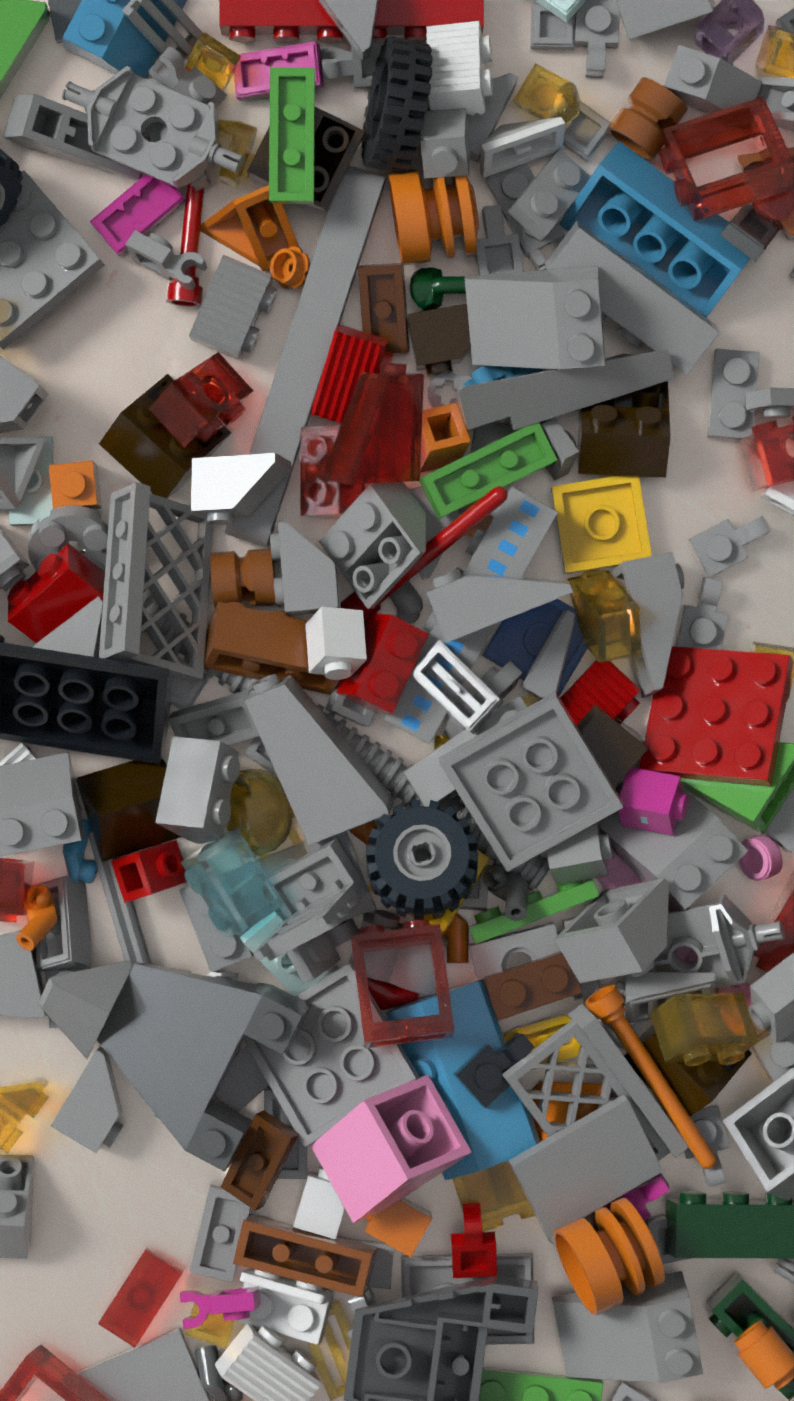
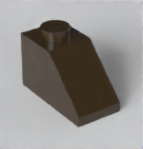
M467 304L408 314V325L416 370H426L427 376L453 372L452 365L460 364L471 348Z

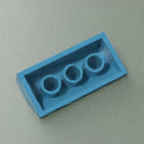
M82 0L62 37L64 48L113 74H117L128 66L131 67L134 74L147 79L150 68L155 64L160 54L122 12V9L131 0ZM150 0L174 26L177 20L159 0ZM174 0L183 10L187 0ZM140 6L136 12L166 43L169 37L168 34Z
M620 141L598 165L559 223L569 231L575 222L578 221L706 318L751 259L720 236L729 224L727 220Z
M483 979L441 991L431 996L418 998V1000L385 1013L391 1029L419 1077L429 1075L472 1151L467 1157L442 1172L444 1180L479 1172L503 1163L541 1142L531 1113L511 1086L502 1092L489 1106L483 1108L453 1075L485 1044L490 1045L495 1052L505 1044Z

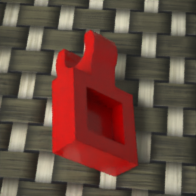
M481 1203L463 1204L464 1233L451 1234L453 1278L497 1276L495 1231H482Z

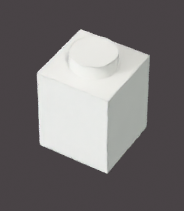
M321 606L305 624L309 673L324 674L326 678L332 680L346 679L351 677L367 660L363 610Z
M322 1167L319 1168L318 1173L312 1171L308 1173L293 1227L336 1239L345 1208Z

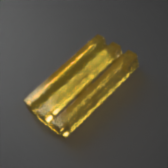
M338 1300L331 1304L329 1316L335 1315L350 1353L351 1341L347 1333L350 1326L341 1302ZM327 1320L324 1336L343 1382L342 1386L335 1387L320 1345L308 1342L328 1397L330 1400L344 1395L347 1366L330 1322Z

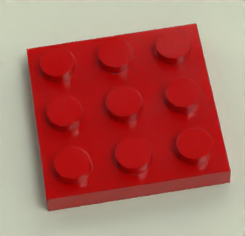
M672 646L663 689L653 694L644 740L648 749L641 756L639 769L676 775L683 779L772 786L794 663L791 656Z

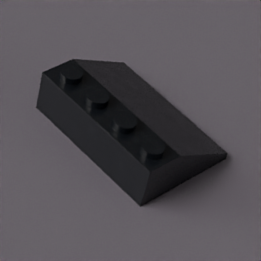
M0 642V739L161 764L169 727L168 718L170 717L171 706L168 668Z

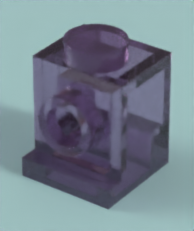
M722 0L714 8L713 12H710L696 26L695 44L706 54L719 57L733 65V62L764 31L765 18L761 8L753 0ZM735 29L739 32L733 36L727 30Z

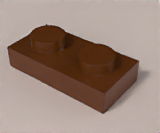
M402 263L360 265L358 267L362 331L388 339L387 352L408 353L410 349L404 266Z
M561 951L483 977L498 1021L582 993L579 981Z
M264 1110L255 1114L221 1184V1188L255 1211L264 1207L299 1133Z

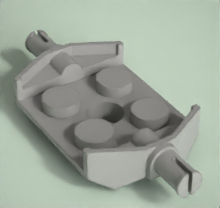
M126 66L96 90L90 91L69 81L65 85L67 90L64 89L62 92V99L85 108L88 122V144L93 152L174 187L181 188L195 181L208 166L214 167L217 164L237 174L241 169L240 166L243 165L244 155H239L225 149L219 144L218 115L213 102H209L208 105L134 74L131 67ZM158 122L167 126L166 135L160 141L149 142L144 139V131L150 124Z
M720 895L718 903L668 912L667 947L654 960L655 966L648 972L715 973V989L746 983L754 950H758L760 943L784 940L785 930L783 923L780 920L756 926V924L751 923L745 914L726 895ZM681 946L690 947L697 953L698 959L694 962L681 961L676 956L675 949Z

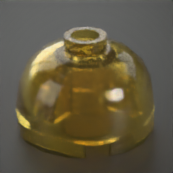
M262 769L239 770L238 778L233 782L229 801L231 804V816L226 828L227 831L236 830L240 842L232 843L235 852L240 858H250L272 852L281 846L292 829V818H295V814L277 776Z

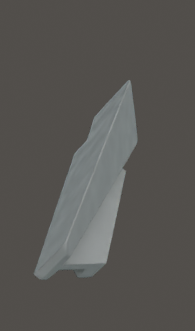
M667 349L638 355L622 353L606 358L605 366L555 369L463 386L457 390L455 401L468 430L504 418H508L513 430H517L674 379L670 353Z

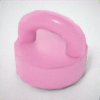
M754 836L742 842L748 852L738 861L743 873L748 878L761 881L781 872L783 864L782 855L777 843L770 836Z

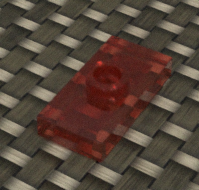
M146 1247L98 1324L135 1348L181 1277L183 1270Z

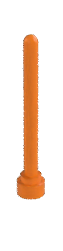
M609 984L597 990L585 1001V1005L603 1024L610 1025L699 1164L705 1169L713 1168L717 1161L715 1154L623 1014L626 1009L623 1006L625 999L615 984Z

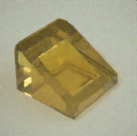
M768 25L756 61V67L765 73L779 77L794 78V32L774 25Z

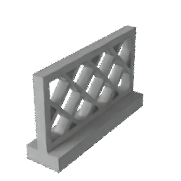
M134 482L111 493L99 658L168 668L169 675L197 682L203 680L213 524L207 523V518L192 512L191 506L151 494V486ZM149 507L156 509L166 524L157 533L148 521ZM184 519L198 523L197 541L193 544L179 524ZM169 531L183 551L174 559H172L160 540ZM150 546L163 565L154 574L146 564V549ZM185 558L188 559L195 570V579L190 585L177 566ZM166 573H168L180 592L171 600H169L157 581ZM146 588L149 589L160 606V609L151 616L143 605V592ZM183 599L192 611V623L187 627L174 608ZM164 614L177 633L168 642L154 623ZM144 630L157 648V651L151 656L139 652L140 636ZM180 641H182L190 654L189 667L181 665L171 649Z
M582 1004L567 1014L571 1019L569 1023L502 1074L548 1137L575 1122L579 1103L598 1104V1108L617 1097L624 1095L629 1100L646 1137L654 1146L652 1149L658 1161L669 1153L676 1158L689 1148L600 1022ZM574 1037L580 1044L577 1063L557 1062L559 1047ZM587 1057L590 1058L594 1065L586 1064ZM533 1068L546 1069L542 1091L524 1089L518 1079ZM555 1070L575 1072L571 1093L551 1092ZM584 1073H596L603 1076L600 1095L581 1094ZM611 1089L617 1097L610 1096ZM532 1099H540L538 1107ZM549 1100L569 1102L565 1123L548 1122L546 1115Z

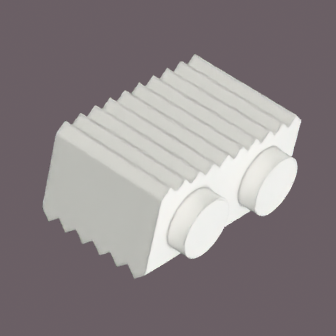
M479 21L427 26L426 42L432 49L431 55L433 59L431 65L432 77L429 82L431 90L428 96L431 111L466 108L467 114L471 116L476 113L482 115L485 113V96H493L491 69H485L484 64L493 60L490 35L482 36Z
M247 1323L214 1364L224 1380L254 1401H309L322 1384L314 1371L317 1367L316 1363L298 1349L293 1354L281 1347L283 1340L264 1325L258 1330L250 1323Z

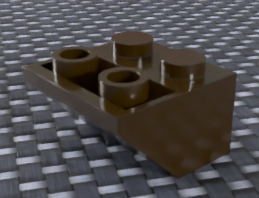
M315 107L314 204L304 205L327 212L365 135V131ZM270 126L247 170L249 181L262 187L269 185Z
M166 374L119 414L99 442V445L140 483L151 486L150 492L152 494L168 499L192 477V458L211 457L232 432L169 374Z
M668 381L579 409L578 474L666 478L671 437Z
M711 1007L661 1017L639 1037L690 1117L716 1098L752 1054ZM626 1052L623 1056L626 1058V1060L631 1065L636 1074L649 1087L644 1077L632 1061L631 1057Z

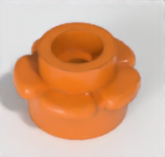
M297 246L278 250L270 263V273L273 279L285 289L290 287L297 289L305 283L310 268L308 255L303 253V250Z

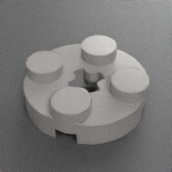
M68 505L51 510L50 516L44 518L40 523L38 519L33 524L29 534L28 555L31 564L35 568V572L38 571L41 562L49 554H57L69 541L78 542V548L82 549L79 552L105 571L108 525L101 520L99 513L87 507Z

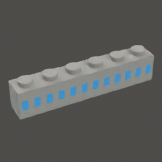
M511 486L508 491L507 500L490 514L494 519L487 531L484 532L478 528L465 552L473 556L465 571L458 567L456 569H459L461 576L476 573L522 577L558 511ZM432 611L423 627L430 634L416 664L440 640L471 669L496 623L446 643L435 614ZM440 654L436 661L462 685L466 678ZM428 667L423 673L454 701L457 693ZM410 675L393 714H385L383 720L430 744L448 710Z

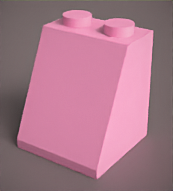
M429 1075L362 1101L311 1145L353 1223L386 1210L472 1153Z

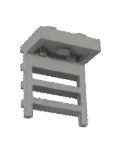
M337 839L269 874L262 881L284 915L285 920L253 953L255 958L259 961L267 957L271 961L338 926L342 922L341 918L351 912L350 908L360 902L359 898L370 891Z

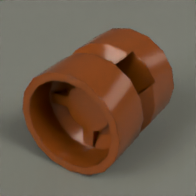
M642 77L628 97L630 107L620 108L607 127V131L617 142H622L643 159L653 161L667 141L665 131H674L688 108L679 97L663 85L649 78Z
M271 548L248 550L244 557H239L235 551L210 553L214 608H216L218 602L242 603L243 601H248L252 607L276 605L274 592L275 569Z

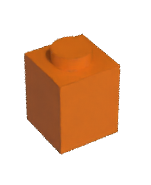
M457 403L415 412L405 433L419 473L442 468L462 458L471 442Z
M93 460L49 465L53 509L68 505L102 509L98 467Z
M402 1198L386 1210L365 1218L368 1221L365 1224L364 1232L411 1257L432 1220V1213L410 1200Z

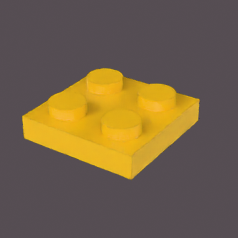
M613 476L551 487L554 510L558 511L556 523L565 574L618 566L625 561L652 556L639 476Z

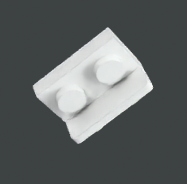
M251 1268L242 1271L240 1281L244 1282L243 1288L259 1286L261 1304L256 1310L250 1311L249 1318L235 1321L244 1324L250 1323L257 1328H261L264 1325L278 1334L317 1345L322 1343L335 1291Z

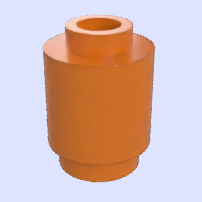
M759 1320L733 1342L739 1349L738 1357L765 1389L774 1385L779 1390L794 1378V1353L772 1326L767 1328Z

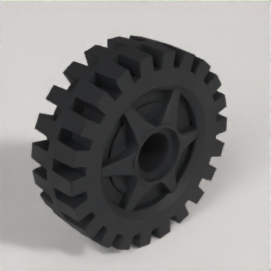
M391 36L385 39L375 63V72H373L371 80L372 85L367 96L368 105L365 107L364 117L366 118L362 129L365 131V135L361 142L363 165L399 173H406L407 169L411 167V162L416 155V147L419 146L421 140L420 132L424 128V115L428 109L427 98L431 90L429 82L432 77L431 65L433 59L431 55L432 49L429 47V44Z

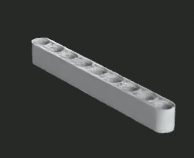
M349 165L331 201L249 455L276 453L291 461V471L250 516L234 517V523L226 525L225 534L264 547H267L269 544L270 534L273 533L311 415L333 334L341 322L386 182L385 176Z

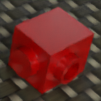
M177 840L111 861L124 903L190 881Z

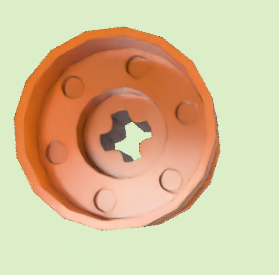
M417 169L408 170L406 173L395 172L388 174L394 226L400 260L403 266L431 262L432 241L441 240L443 250L448 259L455 257L453 238L461 237L465 256L476 255L479 217L474 188L467 176H452L453 184L445 185L444 177L433 178V187L424 188Z
M620 1198L612 1202L611 1212L604 1207L596 1210L595 1221L598 1232L585 1218H578L554 1230L553 1236L556 1250L565 1273L585 1308L595 1316L622 1304L624 1297L621 1281L633 1295H640L645 1291V1283L649 1287L655 1288L663 1284L665 1280L664 1267L655 1239L638 1211L626 1198Z

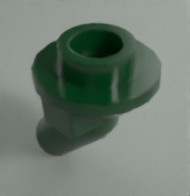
M434 267L421 268L415 271L411 277V297L418 307L424 311L438 309L442 306L444 294H466V276H442L441 269Z

